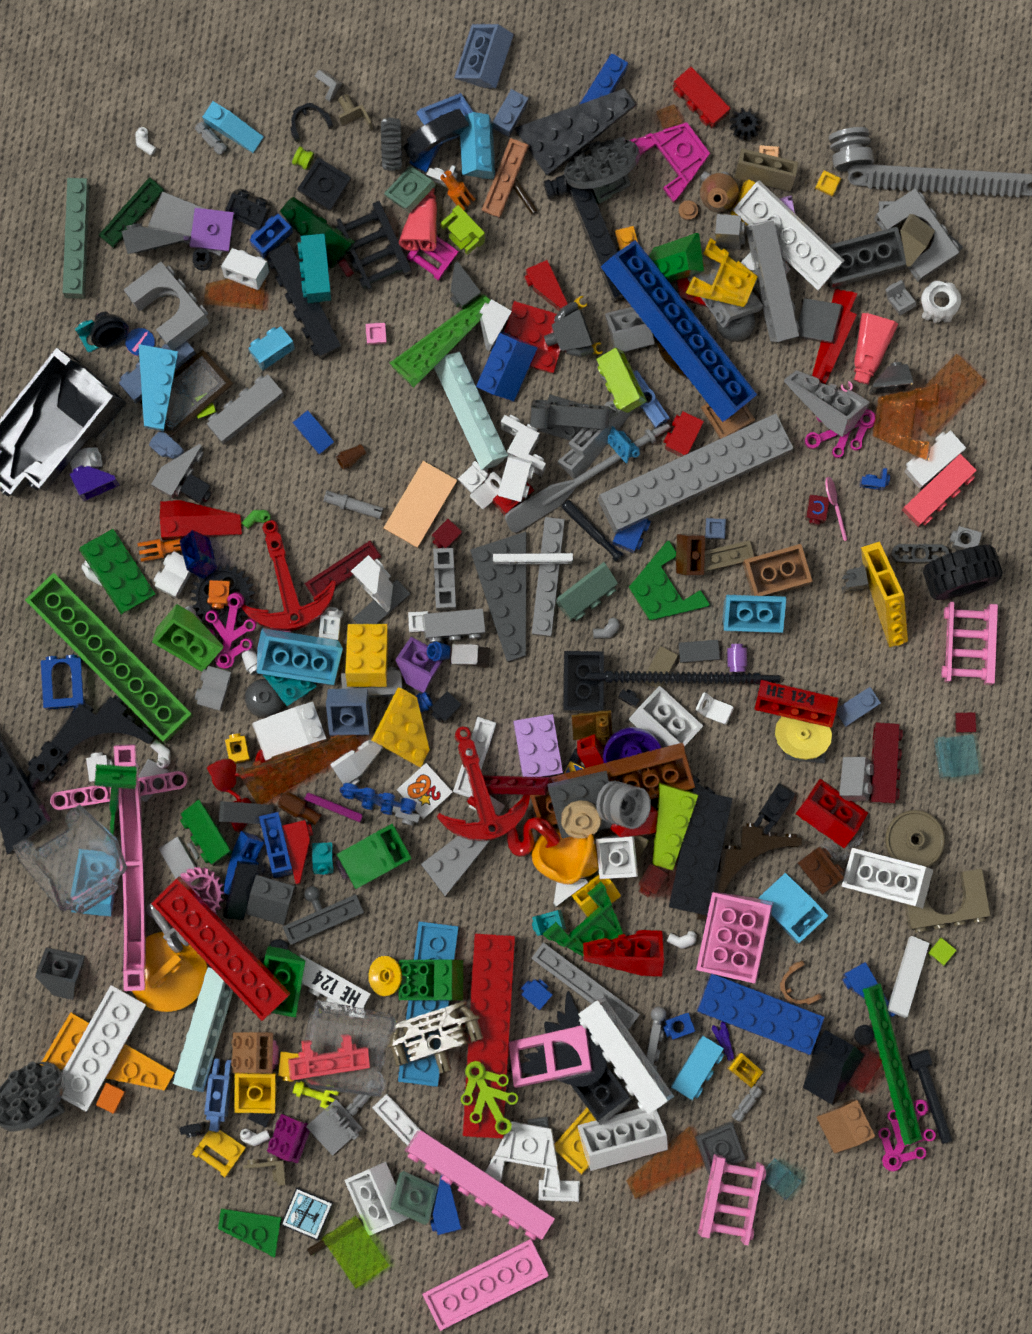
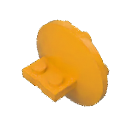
M157 932L146 937L145 990L132 991V993L139 1001L145 1003L147 1007L162 1012L177 1011L189 1006L198 998L207 971V963L190 945L185 946L182 944V951L175 953L163 938V932Z

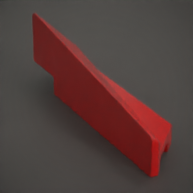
M839 289L834 291L831 303L843 306L834 344L820 343L812 376L818 378L819 382L826 384L857 314L850 311L857 296L855 292Z

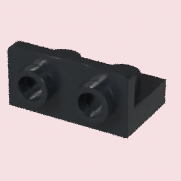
M239 189L232 192L225 211L234 212V219L260 230L272 205L268 204V201L264 198H255L247 190Z

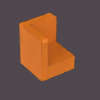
M106 1083L96 1105L115 1114L126 1091Z

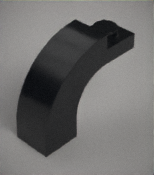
M460 108L432 120L407 138L408 142L403 148L412 163H416L439 143L460 135L469 124Z

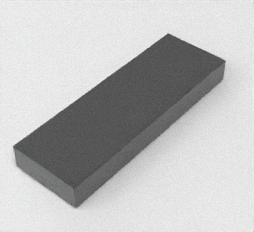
M397 579L392 583V598L388 612L373 600L353 620L357 624H378L410 596V593Z
M220 801L219 821L260 824L259 816L273 813L274 805Z

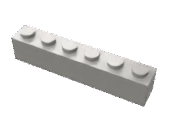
M763 221L745 226L755 274L758 276L757 284L770 341L780 342L798 337L799 324L794 316L795 305L790 297L791 287L786 279L787 269L781 256L783 251L781 244L778 242L777 225L774 224V221Z

